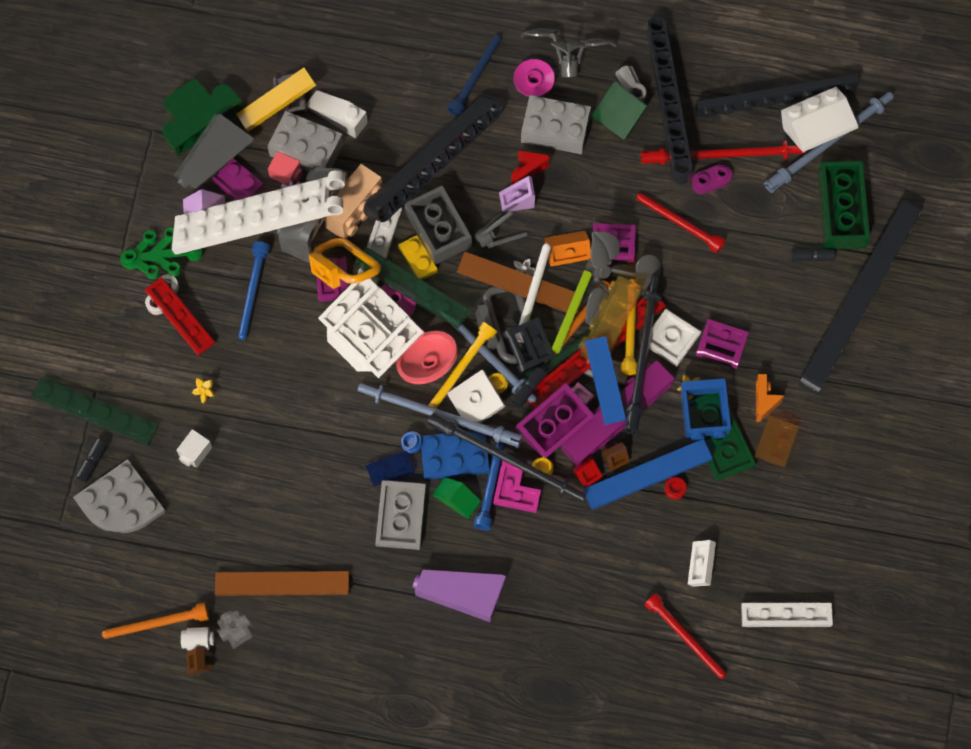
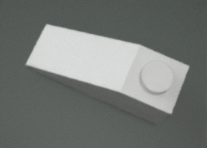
M316 91L306 104L308 110L354 138H357L367 124V114L364 110L349 101L320 91Z

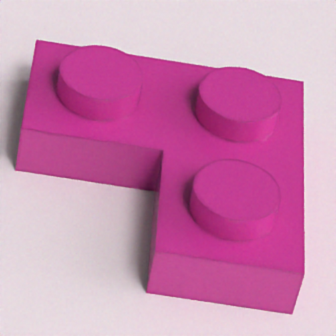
M502 461L493 504L536 513L541 490L520 486L523 471Z

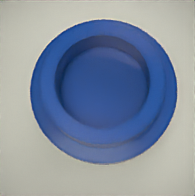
M412 431L403 435L401 444L406 452L415 453L422 447L423 440L417 432Z

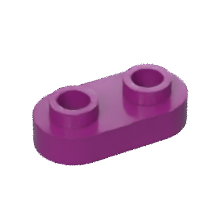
M717 165L698 172L692 178V189L698 194H706L725 187L731 181L732 172L725 165ZM723 172L725 176H720L718 173ZM703 179L706 183H700L699 180Z

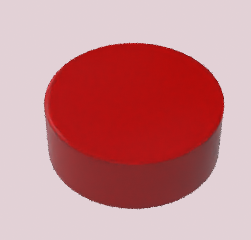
M680 477L669 478L664 487L667 497L673 500L682 498L687 489L685 481Z

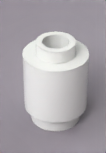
M209 627L187 628V630L181 631V647L187 648L188 651L194 648L209 650L210 645H214V632H210Z

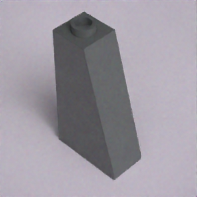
M215 114L174 174L179 179L177 183L186 189L189 187L197 188L248 146L254 138L221 114Z

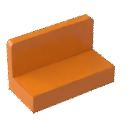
M585 231L544 238L545 243L551 245L548 256L550 267L591 259L590 241Z

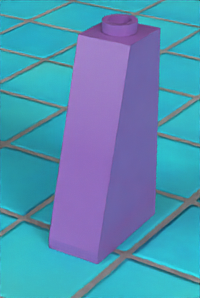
M422 570L421 575L416 576L413 588H415V595L491 622L506 582V576Z

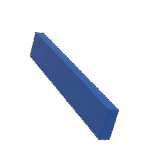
M704 439L589 486L583 489V492L587 494L586 499L591 510H594L712 460V456Z

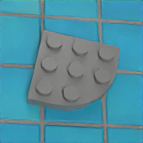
M128 459L73 497L87 518L94 525L105 531L133 532L145 527L165 513L164 508Z

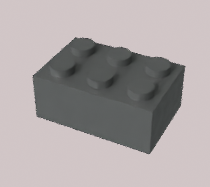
M443 186L405 204L406 215L435 265L472 247V237Z

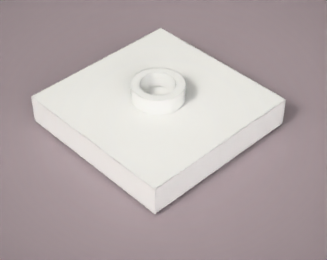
M665 309L651 329L649 349L677 367L701 335V331Z
M484 370L479 371L447 393L461 417L478 423H482L505 407L504 402Z

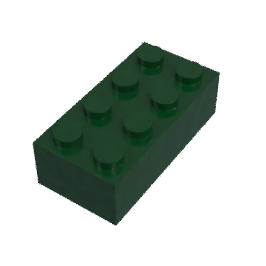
M863 161L821 162L817 176L824 249H866L870 240Z

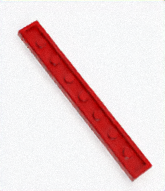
M643 298L636 303L635 333L644 324L647 302ZM662 300L659 303H655L653 318L666 308ZM627 311L593 338L606 336L610 353L626 341ZM586 345L541 381L533 391L537 397L536 401L532 403L527 400L534 410L565 383L570 387L584 376L588 369H591L590 363L587 364L588 354Z

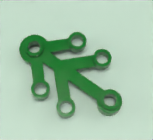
M167 228L164 232L165 237L150 252L143 253L149 245H153L157 241L156 233L149 230L144 233V240L135 249L126 250L121 254L120 262L126 269L133 270L137 268L147 274L149 279L153 280L160 275L158 267L156 265L148 266L144 263V261H152L166 270L170 276L175 277L181 272L180 266L177 262L170 263L165 260L166 258L187 256L190 261H198L203 256V250L200 248L175 255L172 249L164 250L173 241V236L168 235L173 234L174 228Z

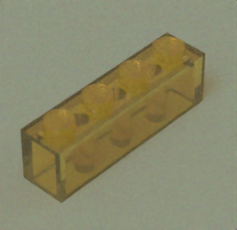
M618 276L616 281L612 280L607 291L610 294L607 300H602L598 308L600 314L597 319L593 318L589 326L591 332L588 337L584 336L579 346L582 349L581 356L589 359L585 341L604 336L607 338L611 354L642 292V286L621 276Z

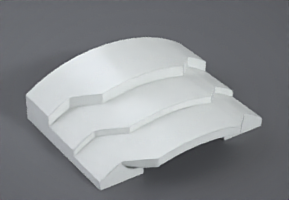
M371 278L360 283L351 284L318 318L327 327V342L358 372L372 371L378 378L425 334L414 320Z

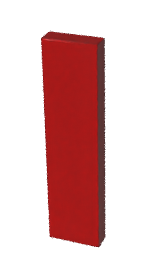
M163 277L145 289L147 295L197 356H200L215 344L214 339Z

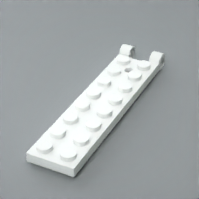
M331 171L328 177L209 207L207 210H200L196 213L190 212L175 216L172 251L177 255L330 215H340L343 212L344 201L338 196L329 197V191L333 189L339 190L345 186V174L341 171Z

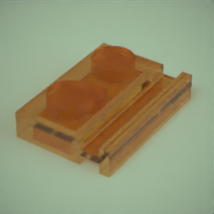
M769 416L755 458L759 457L764 459V461L785 467L799 426Z

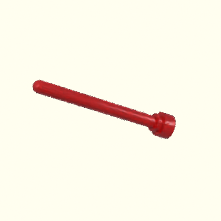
M642 193L637 194L636 199L707 242V246L716 254L724 246L726 239L719 235L711 236Z
M655 593L644 604L648 610L654 613L657 612L720 679H724L726 672L663 606V598L658 593Z

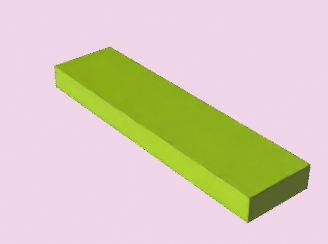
M584 270L553 344L552 350L554 353L558 354L562 348L591 278V272Z

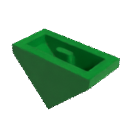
M446 477L432 494V496L468 520L481 503L463 483Z

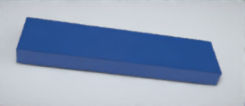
M604 336L587 340L585 345L604 425L626 421L607 338Z

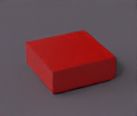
M591 457L573 469L584 488L589 487L603 477L597 464Z

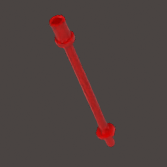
M783 141L782 146L698 150L690 151L691 159L782 155L785 160L788 158V154H802L805 152H802L798 146H787V141ZM660 148L658 151H641V164L660 163V165H665V162L669 160L668 151L664 150V148Z

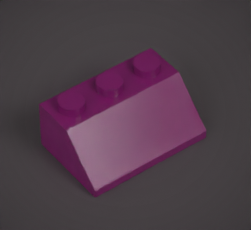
M565 383L517 424L515 429L519 434L523 435V439L542 457L547 458L590 421L594 414Z

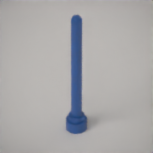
M254 242L252 248L255 259L238 334L241 340H245L247 337L262 262L270 250V245L264 242Z
M496 442L495 447L503 451L504 443ZM495 456L492 457L481 512L478 513V516H475L473 524L475 528L481 530H490L492 524L489 513L501 459Z

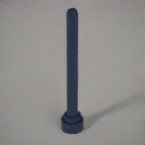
M499 34L493 36L458 98L451 100L447 111L450 114L459 117L464 112L465 100L501 41Z

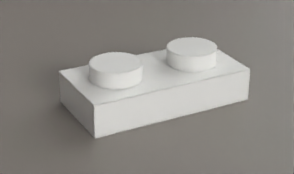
M711 540L693 542L688 585L693 587L711 585L716 542Z

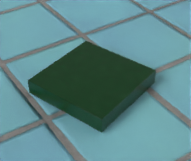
M613 82L592 117L623 140H626L649 105L619 83Z

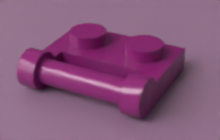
M593 223V231L610 233L618 239L620 247H628V252H619L618 256L612 260H627L628 263H634L635 225Z
M708 319L696 356L701 358L705 356L729 364L732 368L737 369L749 332ZM709 343L733 351L735 355L733 357L705 347Z

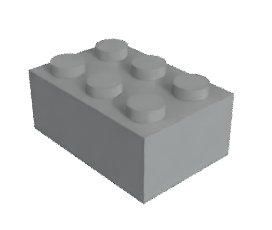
M530 95L521 131V143L582 154L591 107Z
M285 111L268 144V150L273 158L279 152L300 161L301 169L310 172V170H314L317 167L332 168L344 144L341 133Z

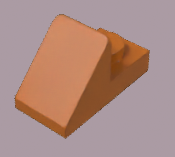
M758 374L756 379V422H761L782 403L784 398L783 395H770L771 383L767 382V374Z

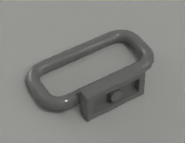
M492 286L483 294V305L477 307L475 316L478 326L480 327L484 321L497 331L495 336L486 340L484 345L490 351H495L497 348L501 359L507 363L516 364L515 356L510 355L506 351L491 302L492 295L508 291ZM514 294L522 316L526 303L525 298ZM528 352L523 353L526 361L531 360Z

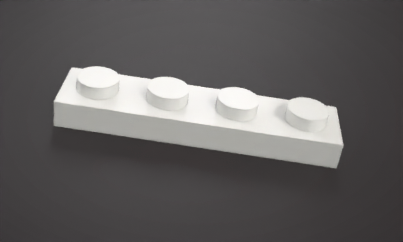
M831 603L741 604L742 627H831L833 625Z

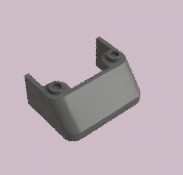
M317 167L314 170H310L306 181L309 182L328 177L331 171H341L345 174L346 182L347 173L340 169ZM341 189L330 190L329 197L337 196ZM325 217L279 228L277 234H279L281 250L310 263L308 255L312 253L310 244Z

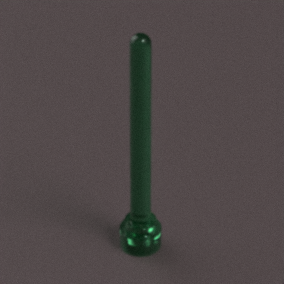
M607 320L602 321L539 368L545 373L584 346L585 341L593 339L607 328L609 322ZM530 368L523 373L524 378L527 379L534 369Z

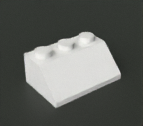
M837 87L781 110L783 129L802 152L858 128L847 98Z

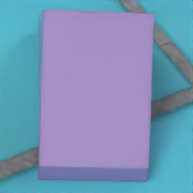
M528 176L499 192L503 212L534 208L535 193L532 177Z
M202 189L183 199L184 214L196 213L200 210H207L209 207L225 204V196Z

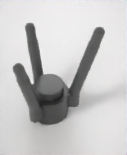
M510 211L503 217L502 213H499L473 235L481 248L487 246L488 249H491L496 245L526 237L528 233L524 232L493 241L496 237L492 230L513 214Z

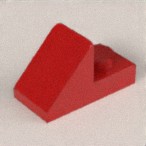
M519 151L518 161L522 166L517 167L512 172L511 184L513 185L528 176L534 178L547 169L550 162L549 156Z

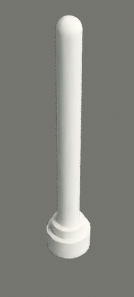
M545 243L542 247L519 325L530 319L551 250L549 243ZM520 332L515 334L517 341L524 343Z

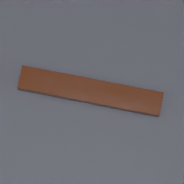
M465 251L457 270L459 274L525 298L528 296L533 276ZM541 280L535 301L567 313L575 292ZM582 297V299H581V302H580V304H579V307H578V309H577V312H576L575 316H577V314H578V311H579V309H580V306H581L583 297Z
M349 571L216 572L215 595H349Z

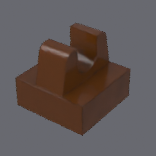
M614 442L613 447L609 449L604 447L602 449L610 471L630 462L626 446L623 442Z
M194 648L187 652L188 675H197L212 669L213 665L205 664V658L211 657L212 653L204 651V648Z

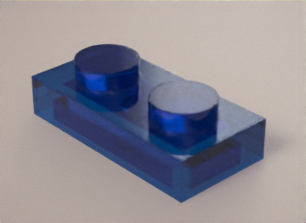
M407 451L366 465L373 487L381 485L382 480L392 481L414 473Z

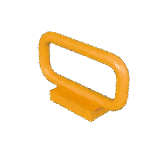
M336 238L315 247L311 254H308L311 272L332 289L341 286L339 279L351 284L360 283L376 276L381 270V265L378 261L349 240L343 238ZM341 246L372 268L357 275H349L321 253Z

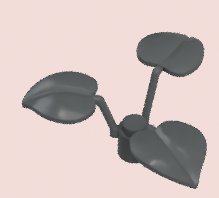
M537 28L521 34V38L529 35L549 36L553 39L554 42H551V45L556 48L559 64H561L562 77L578 76V64H580L584 48L611 44L616 47V42L602 38L568 42L557 41L555 34L558 31L549 28ZM580 47L577 59H575V55H570V52ZM561 51H563V52L566 53V55H563V58H562Z
M593 231L590 252L591 260L586 265V271L591 272L594 281L601 288H595L589 295L586 307V324L590 325L606 319L613 310V295L607 292V287L601 279L608 278L611 272L636 277L635 286L637 288L649 289L651 277H660L661 263L657 257L650 254L642 256L636 264L635 273L609 267L612 263L611 260L616 258L620 251L619 241L610 233Z

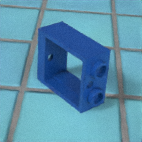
M725 379L682 382L680 394L685 438L691 437V440L704 439V436H713V438L726 437L731 430ZM718 393L722 426L692 429L688 395Z

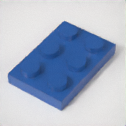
M466 431L486 442L485 434L477 431ZM444 434L421 436L423 440L421 452L424 480L489 474L487 452L454 435H449L448 437Z

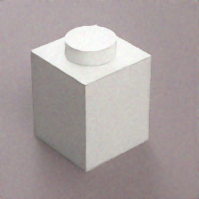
M191 430L177 449L180 457L179 460L186 466L193 465L197 468L212 449L209 440Z

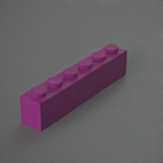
M657 360L652 365L648 363L645 367L640 407L643 411L671 388L675 378ZM632 377L625 384L626 388L620 392L624 413L626 407L631 405L635 377ZM599 406L594 411V417L562 444L561 450L578 466L595 455L625 428L626 421L604 425Z

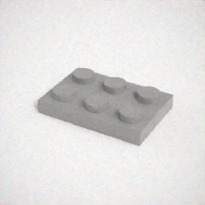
M382 480L376 546L420 550L426 484Z

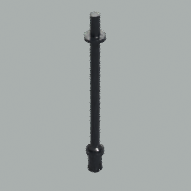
M657 276L651 277L649 292L643 294V300L647 302L632 401L625 411L627 418L624 431L628 434L638 433L639 420L643 415L640 400L655 303L661 301V295L657 293L659 277Z
M435 412L431 414L427 425L444 432L445 436L454 435L560 490L559 496L561 497L566 493L582 502L584 501L587 494L568 485L570 482L568 478L562 482L458 428L457 424H455L456 421H449Z

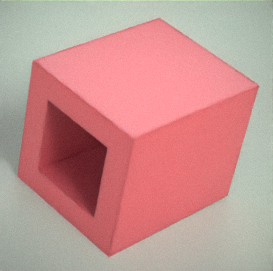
M279 152L275 154L268 168L270 178L288 186L290 181H293V184L295 181H299L302 175L300 161Z

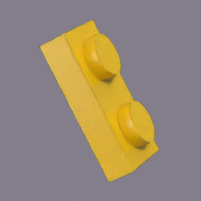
M417 235L399 244L400 251L419 282L438 272L437 267Z

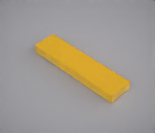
M303 68L236 115L249 132L315 87L316 84L306 69Z

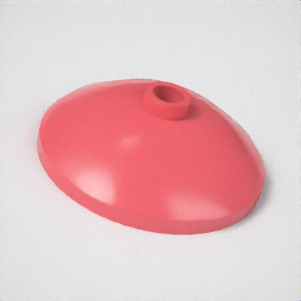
M426 332L396 361L397 371L405 381L412 384L433 382L444 376L454 365L458 355L457 344L452 336L445 332Z

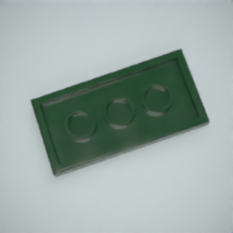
M718 393L704 394L689 400L692 429L722 426ZM730 407L731 430L729 434L724 438L704 436V441L712 456V460L707 462L716 482L754 468L757 465Z

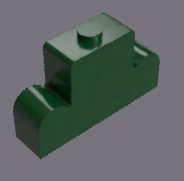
M192 79L184 86L176 88L170 96L163 100L167 114L173 119L166 122L162 130L165 141L177 157L195 145L215 114H221L229 120L243 110L241 99L227 85L216 86L212 95H210L197 79Z

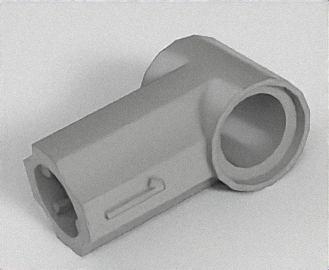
M628 65L622 67L616 72L620 85L632 94L639 95V99L645 102L646 89L640 84L633 67Z

